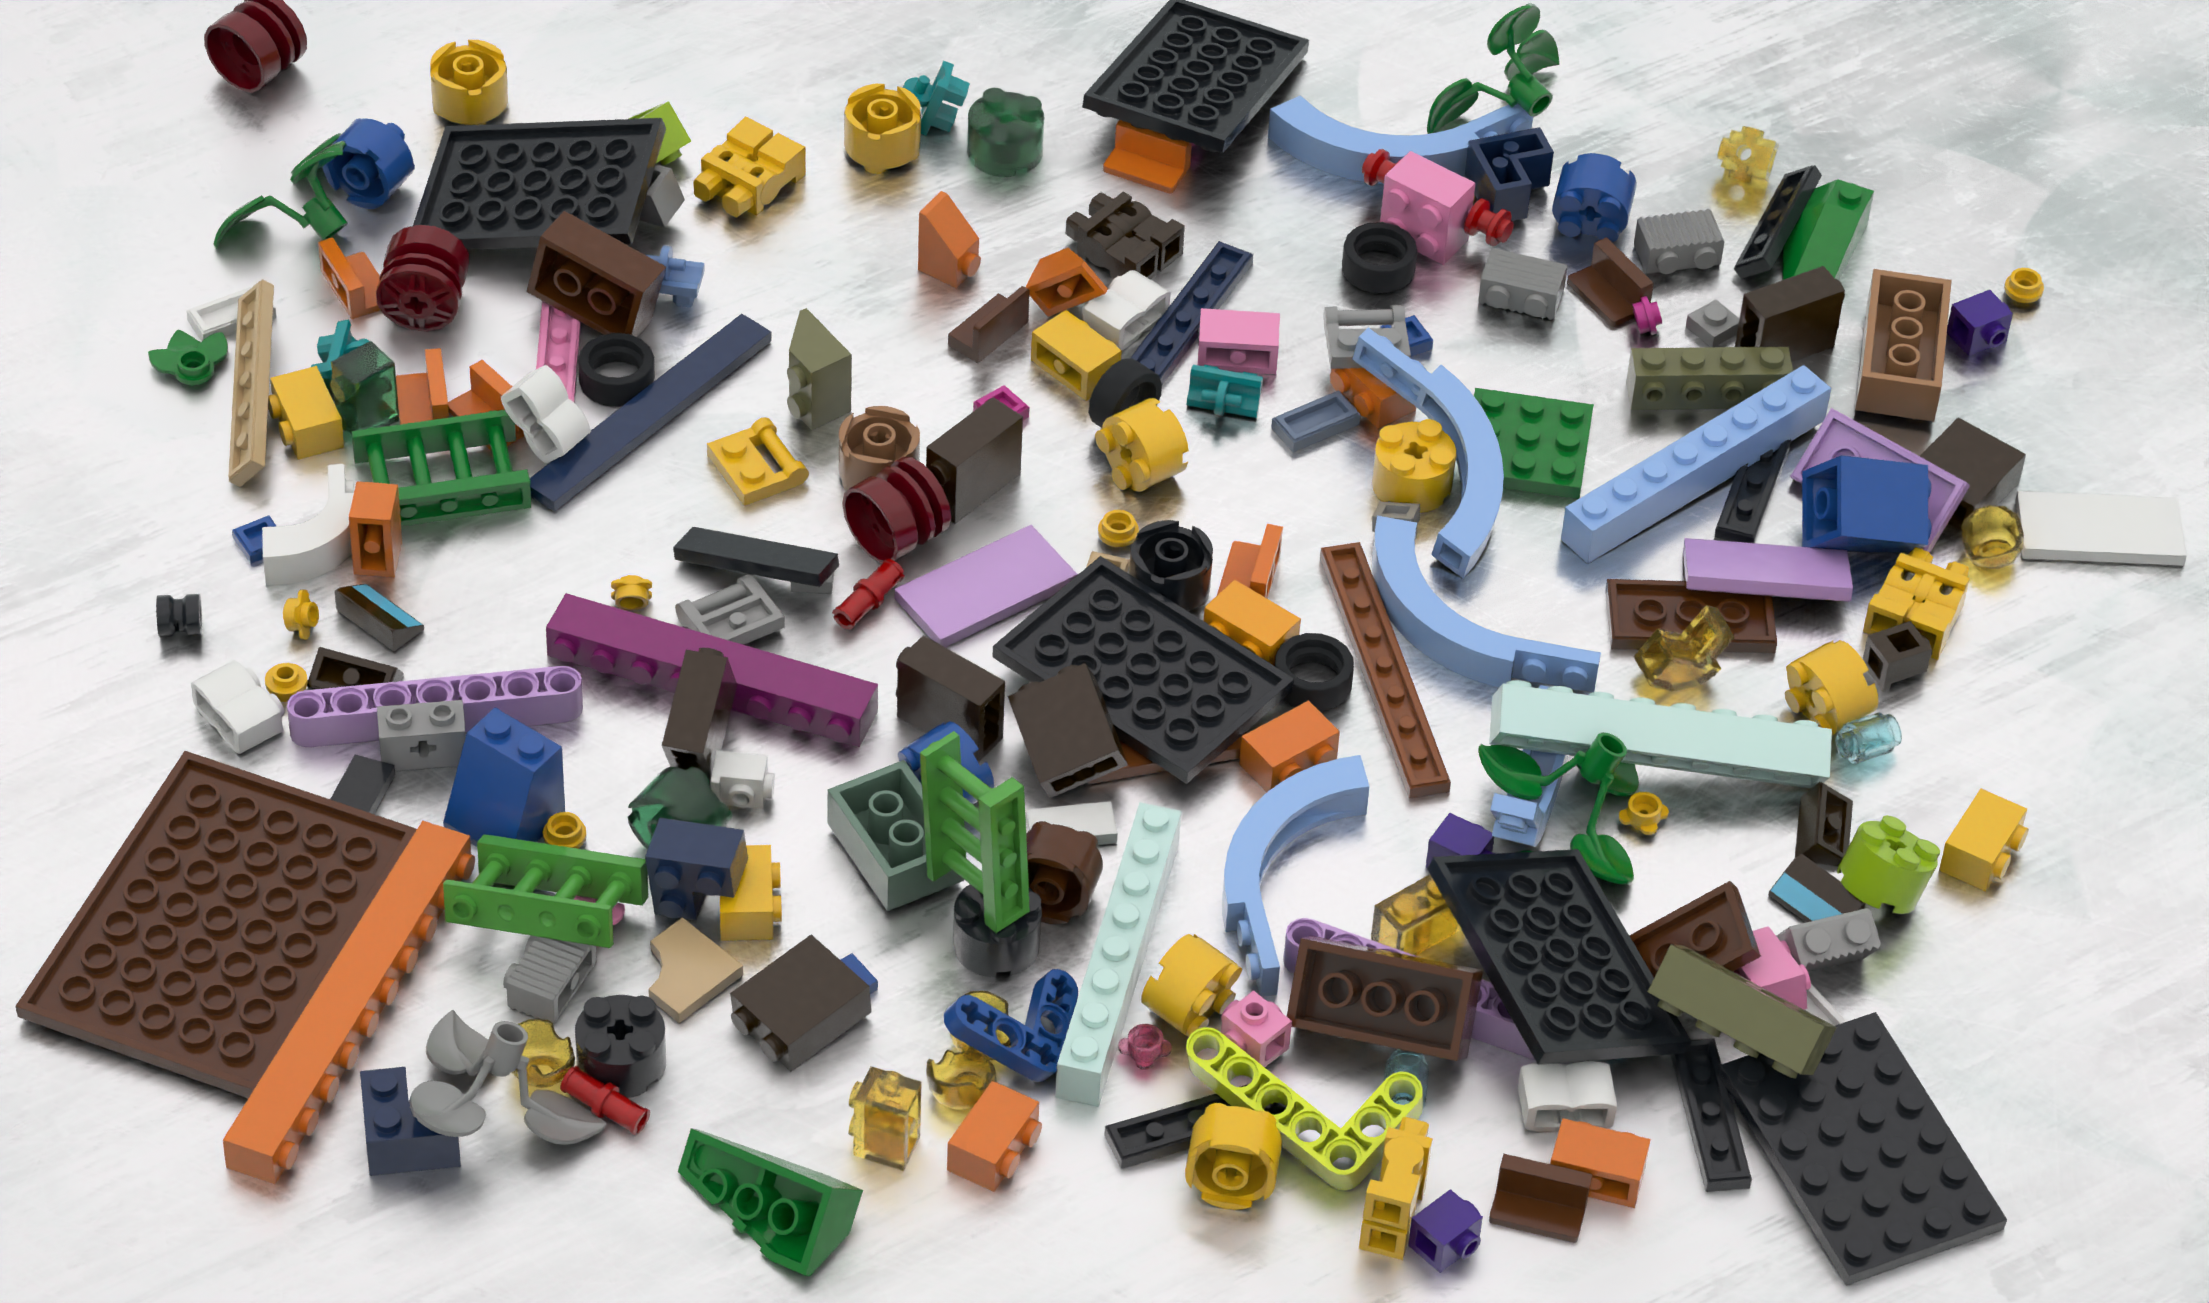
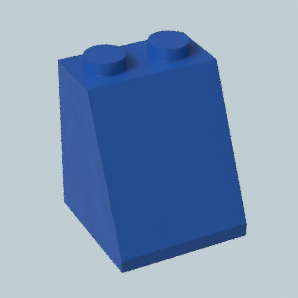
M1841 455L1802 471V547L1847 550V552H1911L1915 547L1922 548L1927 546L1932 529L1931 521L1928 518V499L1931 494L1928 465Z
M495 707L466 734L443 825L445 828L469 835L471 844L476 847L478 840L483 834L538 842L543 837V829L549 818L556 813L565 812L562 746Z

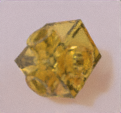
M1742 126L1741 132L1731 130L1729 138H1722L1717 159L1723 160L1721 167L1724 170L1730 171L1728 176L1730 179L1749 184L1752 177L1769 181L1779 144L1776 141L1763 138L1765 132L1762 130ZM1750 149L1751 156L1746 160H1742V153Z

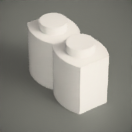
M1131 270L1122 276L1114 278L1106 294L1085 302L1082 308L1083 321L1105 339L1115 343L1120 350H1124L1131 346L1143 332L1151 330L1170 305L1171 292L1139 272Z
M547 365L528 373L501 396V401L507 414L524 431L526 441L535 455L546 464L565 455L591 432L583 411L568 398L562 380Z
M236 660L191 682L194 705L204 719L218 730L221 737L236 753L241 754L283 731L282 716L285 713L280 700L275 694H268L261 688L260 681L251 668L245 669Z
M1580 1061L1565 1066L1558 1063L1538 1065L1534 1062L1521 1067L1517 1087L1525 1129L1535 1132L1559 1131L1562 1118L1577 1122H1587L1606 1129L1613 1126L1617 1103L1609 1064L1597 1061Z

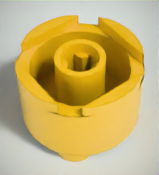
M468 40V45L456 47L455 41L442 46L433 54L430 61L432 105L435 114L454 123L485 125L487 121L496 118L505 110L508 104L507 66L504 61V55L499 48L482 40Z
M876 83L863 86L851 93L844 111V147L847 154L854 161L863 165L869 173L881 174L886 169L902 166L918 158L921 112L920 102L912 92L897 86V91L885 89V84Z
M1155 398L1146 399L1108 417L1104 421L1102 429L1095 433L1096 444L1105 453L1112 468L1113 481L1121 490L1130 488L1134 491H1144L1183 472L1187 468L1188 461L1183 463V454L1189 450L1183 428L1170 409L1163 412L1156 406L1160 401Z
M1432 419L1384 426L1380 430L1379 438L1376 442L1372 475V488L1377 498L1381 502L1420 504V513L1439 508L1443 504L1444 498L1448 494L1450 496L1452 491L1456 462V447L1453 440L1442 430L1441 424Z
M1834 640L1786 666L1790 689L1785 691L1784 695L1788 706L1793 712H1802L1810 721L1818 723V727L1832 729V735L1877 710L1878 692L1875 683L1868 686L1863 676V673L1869 671L1857 651L1845 641L1839 640L1834 643Z
M1187 934L1180 938L1162 957L1158 964L1164 968L1158 980L1150 975L1142 992L1141 1003L1179 1032L1189 1037L1195 1030L1207 1027L1209 1023L1208 1018L1215 1011L1220 1015L1223 1014L1226 1007L1234 1001L1236 993L1231 990V987L1239 978L1242 968L1196 934L1194 936Z
M1221 1103L1210 1104L1206 1107L1204 1114L1194 1124L1185 1167V1178L1190 1188H1192L1193 1184L1202 1192L1201 1199L1208 1204L1230 1210L1250 1208L1253 1201L1263 1196V1201L1269 1198L1275 1188L1282 1148V1138L1276 1127L1275 1117L1266 1111L1226 1106Z

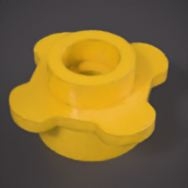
M628 575L611 582V588L615 590L611 592V598L615 600V605L620 609L629 611L643 609L648 605V600L652 598V592L649 591L652 588V582L648 579H643L636 575Z
M306 589L298 591V598L287 599L283 608V620L286 629L291 632L299 631V637L302 640H307L310 637L311 627H315L319 620L318 606L315 602L310 601L309 593Z
M1638 792L1630 797L1628 807L1619 812L1618 818L1622 824H1631L1633 828L1640 830L1643 834L1652 835L1657 832L1658 823L1668 817L1669 810L1656 795L1650 792Z

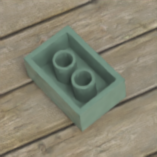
M905 760L827 789V824L887 911L964 881L953 870L934 882L927 877L922 784Z

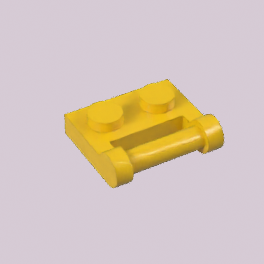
M767 417L756 420L748 429L707 443V456L744 506L803 484L809 476L808 469L801 461L794 459L777 436L776 426ZM764 444L783 471L774 474L755 447Z

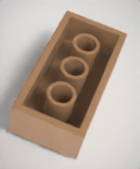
M1873 269L1866 306L1855 410L1935 421L1942 388L1952 280Z

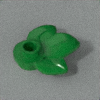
M178 329L171 337L167 349L148 351V356L152 367L156 370L175 375L176 379L183 384L200 385L212 378L215 371L214 366L226 358L228 343L222 332L212 334L200 342Z

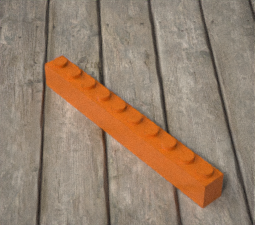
M426 821L421 822L223 1138L226 1168L272 1184L277 1183L285 1169L289 1170L292 1168L298 1155L299 1145L305 1136L312 1135L317 1126L321 1109L326 1102L331 1103L335 1098L340 1078L346 1069L351 1070L354 1067L359 1055V1048L364 1039L372 1037L376 1031L379 1015L385 1005H391L395 1000L402 977L405 973L409 974L414 969L421 946L424 942H430L437 928V920L445 910L443 883L446 879L461 882L462 880H468L475 865V856L471 855L469 835Z

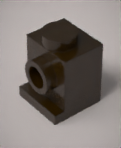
M1909 621L1868 635L1863 660L1869 669V674L1881 690L1886 691L1890 689L1891 683L1927 672L1932 649L1929 640L1924 635H1921L1912 622Z

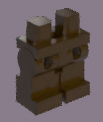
M1100 192L1092 198L1089 204L1088 214L1091 216L1090 218L1076 211L1066 220L1065 234L1077 242V255L1084 260L1088 259L1098 267H1105L1110 270V277L1113 279L1131 270H1135L1151 280L1157 275V270L1161 272L1183 254L1185 225L1174 219H1171L1168 223L1152 215L1150 210L1142 203L1132 201V196L1125 192L1120 193L1114 199Z

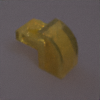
M1706 605L1682 634L1657 628L1633 657L1651 687L1678 691L1701 685L1714 677L1721 670L1716 660L1717 657L1735 637L1719 609Z

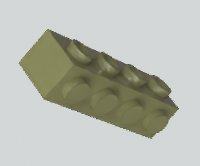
M1789 347L1631 348L1626 379L1630 409H1730L1791 373L1793 367Z
M1670 945L1648 990V993L1660 999L1657 1005L1663 1010L1679 1017L1682 1016L1683 1012L1698 1019L1695 1024L1697 1028L1716 1037H1720L1722 1032L1734 1038L1736 1041L1733 1046L1736 1049L1755 1058H1758L1759 1053H1762L1774 1060L1772 1068L1795 1079L1798 1073L1814 1075L1837 1028L1681 945Z

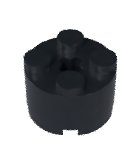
M1162 520L1153 522L1143 527L1137 533V538L1131 545L1129 574L1185 610H1193L1196 607L1205 605L1208 601L1213 562L1212 543L1201 529L1193 525L1192 530L1179 527V521Z
M970 884L959 893L954 904L953 944L959 962L971 972L985 977H996V972L1011 971V976L1029 968L1039 954L1042 915L1040 896L1029 888L1030 912L995 933L985 924L983 894Z
M612 995L604 998L592 997L587 1000L583 1007L584 1010L579 1015L575 1025L576 1065L582 1071L605 1085L607 1083L616 1085L619 1088V1093L627 1098L639 1096L646 1092L648 1085L656 1079L659 1081L662 1078L666 1068L665 1023L662 1015L656 1008L655 1002L650 997L643 995L636 997L631 995Z

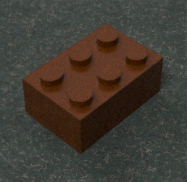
M563 211L540 236L526 292L603 335L625 333L638 337L652 321L666 266L572 214Z

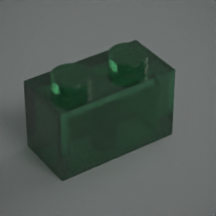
M372 341L331 361L333 380H331L330 386L334 394L335 406L342 418V428L344 431L348 430L352 434V431L386 427L399 421L395 362Z

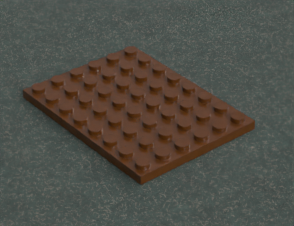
M184 751L16 1004L17 1017L249 1098L417 828Z

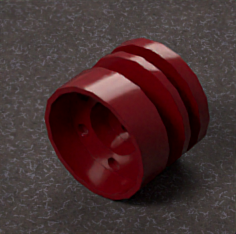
M244 0V2L236 5L232 12L223 15L208 27L204 34V46L209 60L217 72L229 84L244 92L253 93L261 90L275 79L280 71L286 70L293 62L303 57L307 50V36L301 21L283 0Z
M414 225L401 229L392 236L386 250L383 262L384 268L380 274V282L376 290L377 305L384 316L396 325L409 330L428 332L442 329L454 320L459 310L462 287L469 268V253L461 240L451 232L436 226Z
M913 457L900 458L891 466L883 468L877 474V477L870 476L849 488L843 496V512L850 532L859 546L872 559L881 564L888 558L897 561L913 551L917 544L923 545L933 537H937L945 532L950 526V506L943 488L934 474L923 463Z

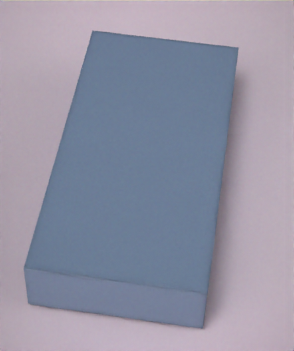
M1338 390L1273 417L1271 428L1292 452H1296L1360 425L1361 415Z

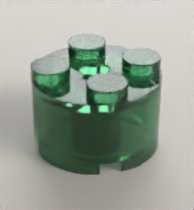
M1000 88L986 89L983 92V97L976 100L968 112V156L975 160V166L980 171L998 177L1016 176V170L1027 168V172L1037 167L1043 157L1044 112L1041 100L1034 96L1004 92Z
M667 767L629 803L628 808H632V813L627 818L634 835L648 850L659 818L726 827L732 819V813L724 803L720 802L719 798L708 786L709 780L701 770L695 767H690L687 771L677 767Z

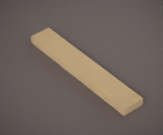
M263 279L238 299L228 478L229 482L239 487L265 467L274 285Z

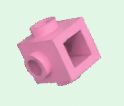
M1254 990L1242 1000L1231 1002L1221 1016V1033L1263 1067L1269 1065L1289 1049L1292 1020L1285 1016L1275 1003L1266 1001Z

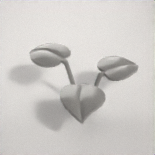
M454 1010L448 1012L432 1029L426 1044V1055L434 1066L445 1073L458 1075L467 1072L470 1076L478 1075L464 1095L458 1088L449 1083L431 1080L419 1084L412 1091L409 1100L412 1115L428 1129L445 1136H468L478 1131L483 1126L486 1118L485 1110L471 1100L476 1096L488 1073L504 1077L518 1069L521 1105L528 1109L524 1116V1122L540 1138L555 1144H574L603 1131L607 1124L585 1107L560 1093L539 1089L535 1090L531 1097H529L527 1081L529 1058L522 1056L528 1040V1034L520 1025L509 1021L498 1022L493 1026L488 1040L465 1024Z

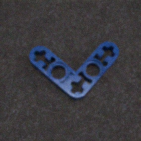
M1052 969L1039 979L1033 988L1025 1025L971 995L959 997L946 1008L944 1023L950 1034L960 1041L1032 1081L1044 1082L1057 1072V1063L1078 999V987L1073 977L1066 971ZM1056 996L1059 998L1056 1002L1051 1003ZM1042 1016L1052 1022L1055 1027V1034L1049 1033L1041 1023ZM996 1030H1000L1008 1036L1011 1048L1000 1043L996 1036Z

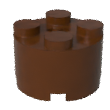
M1045 821L1036 822L1032 825L1031 830L1026 833L1029 888L1041 898V922L1055 925L1068 923L1070 917L1078 914L1080 917L1085 913L1102 874L1103 860L1097 848L1098 840L1087 831L1079 832L1067 826L1050 824Z

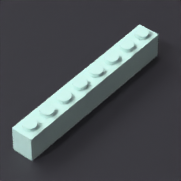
M1521 680L1503 683L1492 695L1490 745H1505L1520 749L1575 756L1579 750L1586 753L1597 735L1605 732L1616 736L1626 746L1627 754L1621 761L1622 763L1812 788L1818 782L1824 783L1830 778L1832 729L1818 727V723L1814 721L1799 720L1792 724L1778 722L1777 717L1772 715H1755L1749 718L1737 716V713L1730 709H1716L1712 712L1696 710L1694 705L1687 703H1676L1671 706L1655 705L1654 700L1642 697L1632 698L1629 701L1614 699V695L1607 692H1592L1589 695L1573 693L1571 688L1564 686L1540 689L1533 688L1531 683Z
M1139 802L1057 1063L1055 1098L1097 1107L1100 1105L1179 847L1182 813L1180 810Z

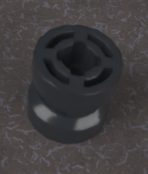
M187 594L183 599H174L171 595H157L156 617L158 636H172L175 632H185L188 636L202 635L200 594Z

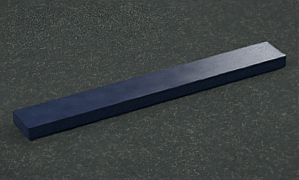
M741 313L592 429L586 437L565 455L551 461L529 478L531 497L555 512L772 341V332Z

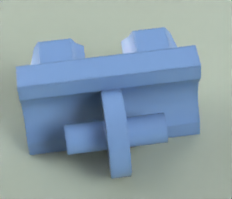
M666 245L662 247L660 256L646 255L666 266L659 293L673 295V302L677 306H693L694 299L697 298L705 272V264L673 258L672 246Z

